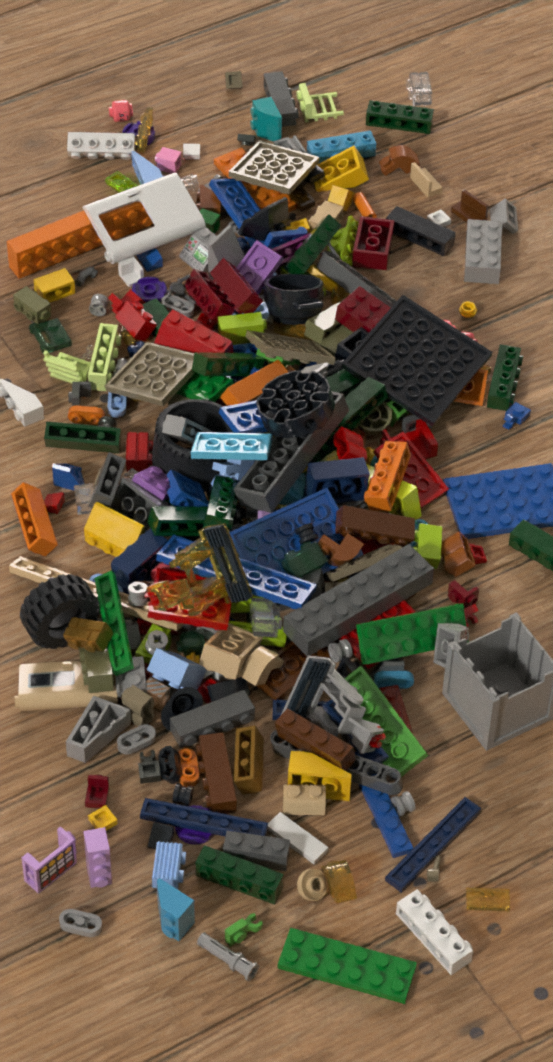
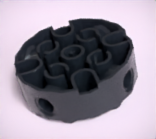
M301 370L279 375L268 382L262 389L263 393L256 401L265 429L273 436L282 438H303L317 429H322L333 415L336 405L327 378L319 372L302 373Z

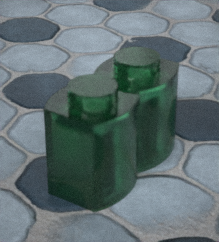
M308 541L300 546L301 550L296 552L291 550L286 553L281 563L288 575L301 578L326 565L328 559L317 541L313 543Z

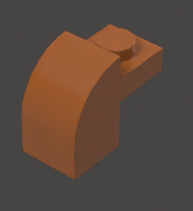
M405 145L389 148L390 154L379 161L381 171L385 176L399 167L408 174L411 172V163L414 162L420 166L417 154Z
M347 533L340 544L323 535L315 546L319 548L322 554L331 557L327 562L328 564L343 566L353 560L364 544Z

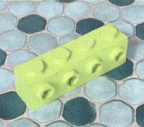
M100 323L88 372V382H91V390L106 391L105 385L112 378L111 371L115 369L114 358H118L117 346L121 345L118 325Z

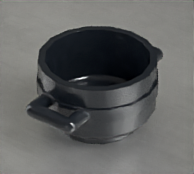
M292 273L280 274L266 279L264 301L274 321L290 325L306 324L309 318L318 315L322 311L324 291L323 281L320 278L312 275Z

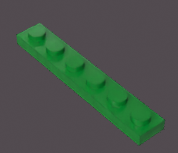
M111 570L95 577L94 580L102 621L106 622L113 631L107 647L112 672L115 676L134 669L116 576Z

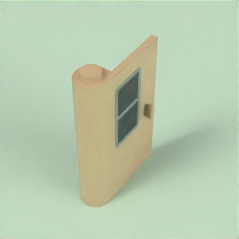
M80 660L20 664L18 696H15V707L19 708L20 712L87 707L93 696L118 704L116 677L112 672L113 691L89 693L88 685H84Z

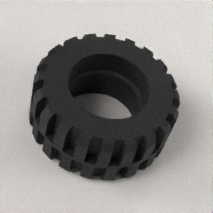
M62 574L56 578H48V581L41 582L37 588H33L30 591V595L25 597L24 604L21 605L20 609L21 622L34 643L43 648L57 649V647H66L68 644L63 634L66 628L69 627L68 624L72 617L97 621L100 604L83 578L72 574H67V576Z

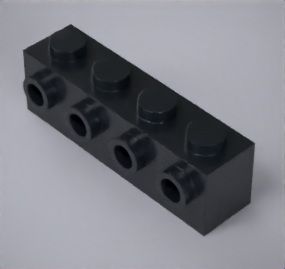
M396 206L386 217L388 220H395V235L441 256H445L454 246L456 232Z

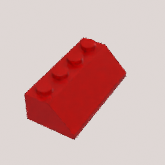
M173 309L162 321L154 344L190 353H233V343L231 340Z

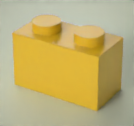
M66 268L33 279L34 291L43 299L48 300L49 303L75 294V282Z

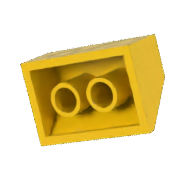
M99 502L94 504L84 527L85 541L89 545L95 546L106 554H111L115 557L122 554L129 545L137 541L141 534H145L144 525Z

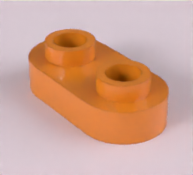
M72 406L68 412V419L76 424L98 425L99 419L105 416V412L101 408L89 406Z
M184 748L178 751L182 769L179 782L185 787L189 785L195 786L200 779L197 755L194 750Z

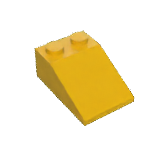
M352 146L317 164L324 171L325 177L314 182L316 191L322 192L330 191L333 185L346 189L354 188L368 181L369 177L365 163L357 148Z
M291 751L288 785L326 786V799L350 802L352 774L313 753Z

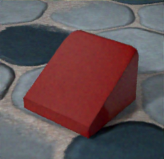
M64 492L47 494L44 500L47 512L58 514L65 502Z
M469 543L475 565L486 563L487 559L482 546Z

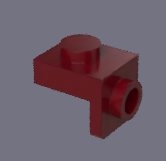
M455 580L449 583L448 597L453 603L463 604L464 609L476 604L479 588L474 587L467 591Z
M99 774L88 775L85 807L100 809L107 805L110 789L109 777Z

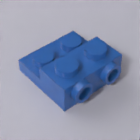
M173 470L167 473L169 485L171 486L167 494L173 506L208 507L209 502L200 483Z

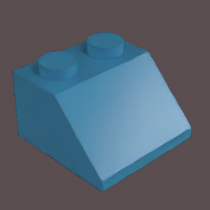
M159 878L157 880V901L161 929L167 937L180 941L195 924L194 900Z

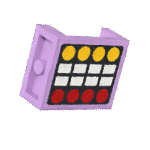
M62 827L57 829L59 848L40 863L29 853L21 857L24 881L38 894L77 863L76 839L71 832H66Z

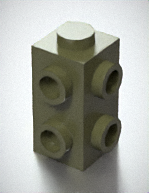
M26 286L13 294L14 308L24 314L30 321L39 325L51 317L49 301L39 296L36 291Z

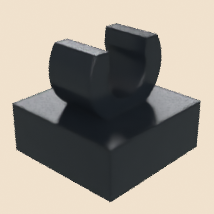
M349 657L341 659L336 671L345 679L361 665L358 662L352 663Z

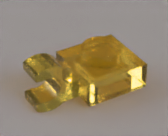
M119 323L122 330L118 332V335H121V338L125 340L124 343L127 346L136 345V342L140 340L133 338L124 326Z

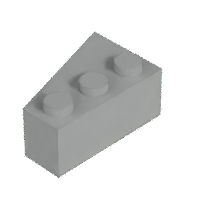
M93 696L66 740L67 756L86 763L131 724V709Z

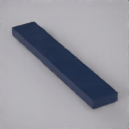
M464 797L385 876V881L402 893L431 864L436 856L481 813L482 808Z
M145 798L140 812V819L225 837L227 831L266 836L268 829L267 822Z

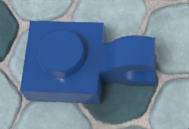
M515 402L505 413L504 420L506 422L503 424V427L510 430L515 423L521 425L530 416L531 410Z

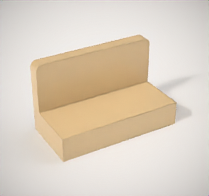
M415 162L411 163L410 178L427 197L442 193V186L426 168L420 169Z

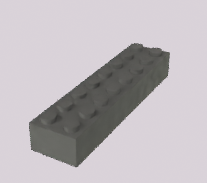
M332 392L336 404L334 413L322 429H317L303 438L274 436L268 459L256 460L234 488L240 506L269 513L274 511L308 466V463L311 462L349 412L344 394Z
M408 544L304 604L302 608H297L285 615L283 632L306 656H310L356 629V624L370 621L433 583L434 568Z

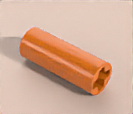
M362 192L355 193L352 200L361 215L377 218L365 195Z

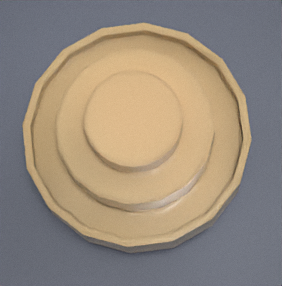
M307 869L299 876L297 889L303 899L318 901L327 892L328 881L322 871Z

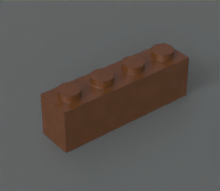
M343 505L336 512L335 533L341 534L343 537L348 533L364 541L375 540L381 544L391 543L405 547L415 540V518Z
M288 708L275 722L278 736L302 751L313 753L346 772L356 761L354 749L351 745Z
M224 733L199 735V744L195 746L197 757L201 756V761H199L200 774L204 773L205 777L202 778L203 791L207 790L208 795H205L206 807L210 808L213 812L223 814L237 812V799Z

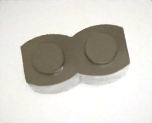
M135 685L126 688L121 696L123 707L131 709V722L136 726L151 724L154 719V699Z

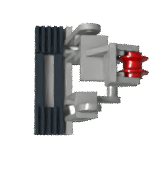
M308 655L282 713L288 708L336 737L338 733L351 734L353 736L352 743L360 753L364 754L374 751L375 748H380L382 746L380 740H384L386 737L383 733L384 729L377 723L362 719L366 708L361 706L364 699L357 692V688L350 685L335 670L336 664L330 658ZM323 691L336 703L334 708L343 717L339 727L321 706H317Z

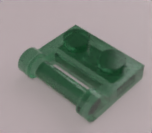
M58 318L40 324L32 323L28 327L30 333L38 341L42 353L45 350L51 353L72 346V341ZM41 332L46 334L50 344L45 341Z

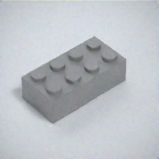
M468 219L464 282L499 284L502 222Z

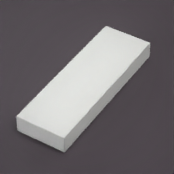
M281 812L268 823L267 830L277 838L289 839L290 847L314 865L328 852V847Z

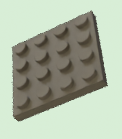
M259 140L229 170V177L237 181L265 187L269 190H276L283 194H290L319 163V157Z
M251 330L246 332L245 337L250 340V343L254 344L268 358L275 359L276 356H279L287 361L298 359L305 364H310V362H317V364L326 362L334 365L335 357L313 340Z
M146 342L108 381L105 389L107 392L164 407L195 373V371H192L194 353Z

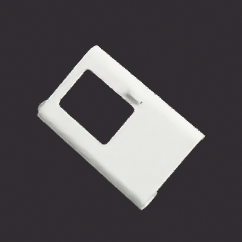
M177 173L166 175L82 207L105 246L106 252L104 255L107 262L111 264L192 235L206 227L201 213ZM140 201L152 220L154 227L118 241H113L101 222L99 215Z

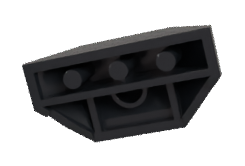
M284 197L264 207L251 218L245 219L238 234L264 241L269 232L284 231L286 228L285 224L289 218L288 199Z

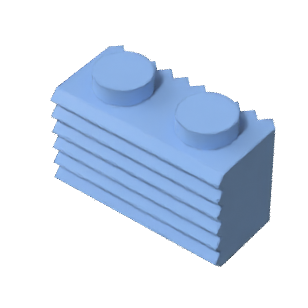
M157 842L152 888H157V880L159 878L177 890L179 883H183L184 870H181V864H186V852H183V844Z

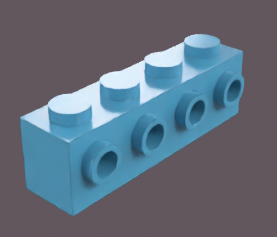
M371 130L307 141V153L318 156L319 163L355 146L363 158L376 156V141Z

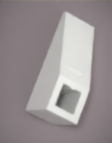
M0 379V397L5 398L8 408L14 411L17 421H21L25 427L44 419L43 405L35 394Z

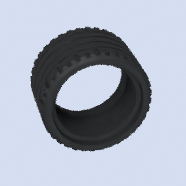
M189 399L173 403L159 414L155 425L152 452L153 466L160 468L166 475L170 470L176 471L200 483L203 491L207 492L214 476L220 473V471L212 469L213 462H227V459H191V450L175 444L179 440L162 433L163 422L167 414L187 418L215 433H234L219 414L220 407L224 406L208 400Z

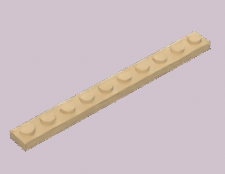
M19 557L9 565V572L38 583L46 582L51 577L56 578L58 575L64 574L67 576L69 574L23 557ZM83 579L98 600L95 582ZM119 591L124 613L174 631H178L184 625L183 623L177 624L171 621L147 618L148 602L143 606H133L128 602L129 594Z

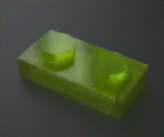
M119 171L105 178V183L118 193L139 186Z

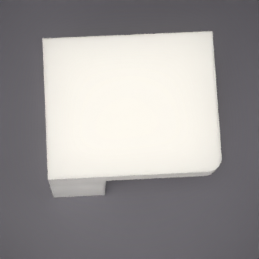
M134 256L118 262L119 276L128 287L133 286L134 283L136 284L140 278H144L143 267Z

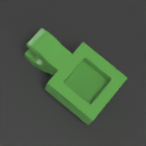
M255 913L250 914L245 920L243 918L225 929V942L230 947L235 943H241L249 931L258 932L262 929V921L257 924L251 923L256 920Z

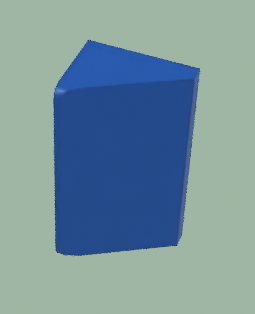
M156 248L136 255L147 272L163 267L162 256Z

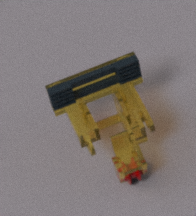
M226 523L205 526L198 531L201 538L174 554L175 559L169 562L171 568L180 566V569L185 571L189 584L187 579L176 580L170 583L169 581H161L151 584L146 588L147 593L144 595V597L150 598L149 606H153L154 610L166 611L179 604L181 610L190 609L188 611L189 616H195L222 597H224L226 604L247 601L253 596ZM209 557L216 577L196 580L193 568Z

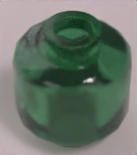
M198 630L180 633L179 641H176L178 653L183 652L184 657L191 655L192 652H195L196 656L201 655L205 644L203 633H199Z

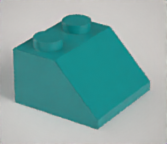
M272 97L252 100V108H250L252 116L250 121L251 129L255 131L258 137L270 141L280 140L282 138V116Z

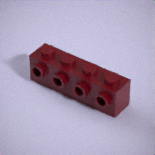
M224 257L210 272L214 278L212 280L214 284L220 288L219 290L225 296H228L226 299L232 305H235L233 308L239 314L253 313L263 302L238 269Z
M193 269L190 274L191 277L184 284L188 295L193 297L196 304L202 309V313L209 318V322L218 325V317L232 315L235 310L234 306L226 299L227 297L219 290L220 288L214 284L213 279L208 273Z

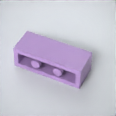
M105 827L84 831L86 867L90 887H105L112 884L110 849Z

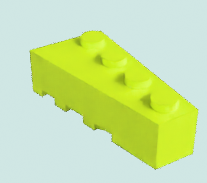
M366 464L370 473V481V478L373 477L375 468L371 465ZM402 480L392 510L388 511L389 514L415 518V520L419 519L422 515L417 487Z

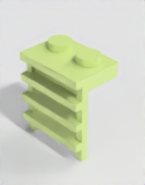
M306 83L299 84V91H296V96L305 122H308L309 119L318 121V118L328 120V117L337 119V116L344 115L343 111H336L332 97H337V92L309 95ZM322 98H327L331 112L326 111ZM313 99H318L322 113L317 114Z
M44 351L45 357L43 360L47 362L46 367H49L48 371L51 372V377L71 384L72 382H86L91 362L62 352L59 353L58 357L49 355L48 351Z

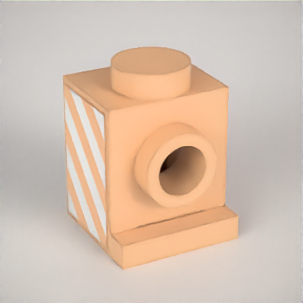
M149 677L146 681L147 694L154 699L153 707L162 710L170 699V688Z

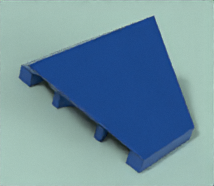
M67 463L53 464V483L55 486L88 495L81 467Z

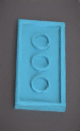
M198 432L191 450V459L267 460L273 436L266 433Z

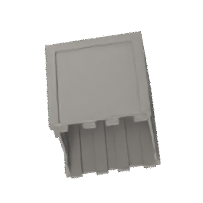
M517 612L510 615V618L503 620L501 628L468 643H466L467 639L464 638L458 642L453 641L448 644L442 694L486 751L553 719V659L523 624Z

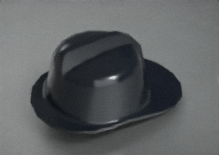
M184 687L172 694L161 712V721L167 730L170 731V718L203 705V698L200 692L192 687Z

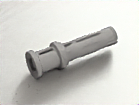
M205 932L199 936L197 945L226 962L230 970L239 972L245 976L247 981L255 977L259 969L258 963L250 962L244 958L242 953L231 951Z

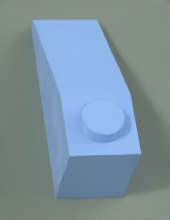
M131 151L132 166L140 185L165 176H162L160 169L137 152Z

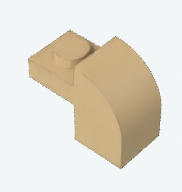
M260 646L247 659L240 677L254 686L265 684L271 670L281 668L284 660L279 658L276 652Z

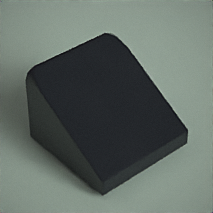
M154 822L147 847L156 850L158 841L171 843L174 837V828Z

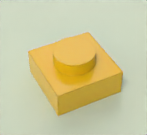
M106 805L88 815V820L95 829L105 827L107 831L118 824L117 818Z

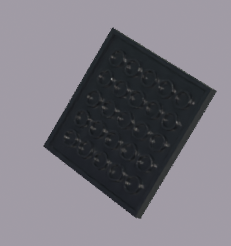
M402 295L342 363L341 368L361 381L370 377L384 384L390 400L433 427L489 360L493 352Z

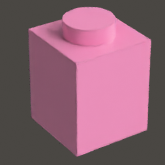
M162 147L155 156L157 168L170 174L177 173L181 166V152Z

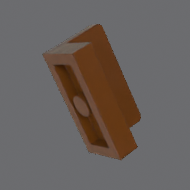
M464 189L461 194V201L451 207V212L466 223L468 219L487 221L489 206Z

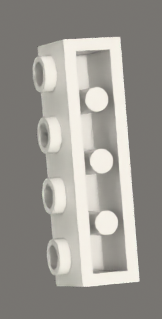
M68 132L67 152L68 156L73 159H80L81 157L97 159L98 157H104L109 160L114 158L130 160L132 158L131 151H135V133Z
M417 889L397 902L396 915L450 975L472 961L473 949L471 944L460 937L457 929L453 925H449L442 912L436 910L431 905L426 895H422Z

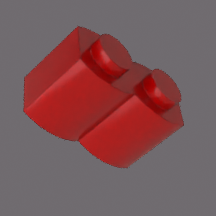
M341 427L333 436L334 445L337 447L338 459L364 457L366 462L367 452L363 447L362 436Z

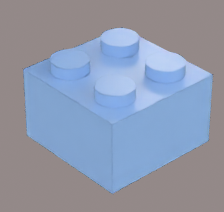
M156 648L147 668V671L153 673V678L169 682L168 685L176 689L192 687L197 690L206 673L205 667L175 652Z

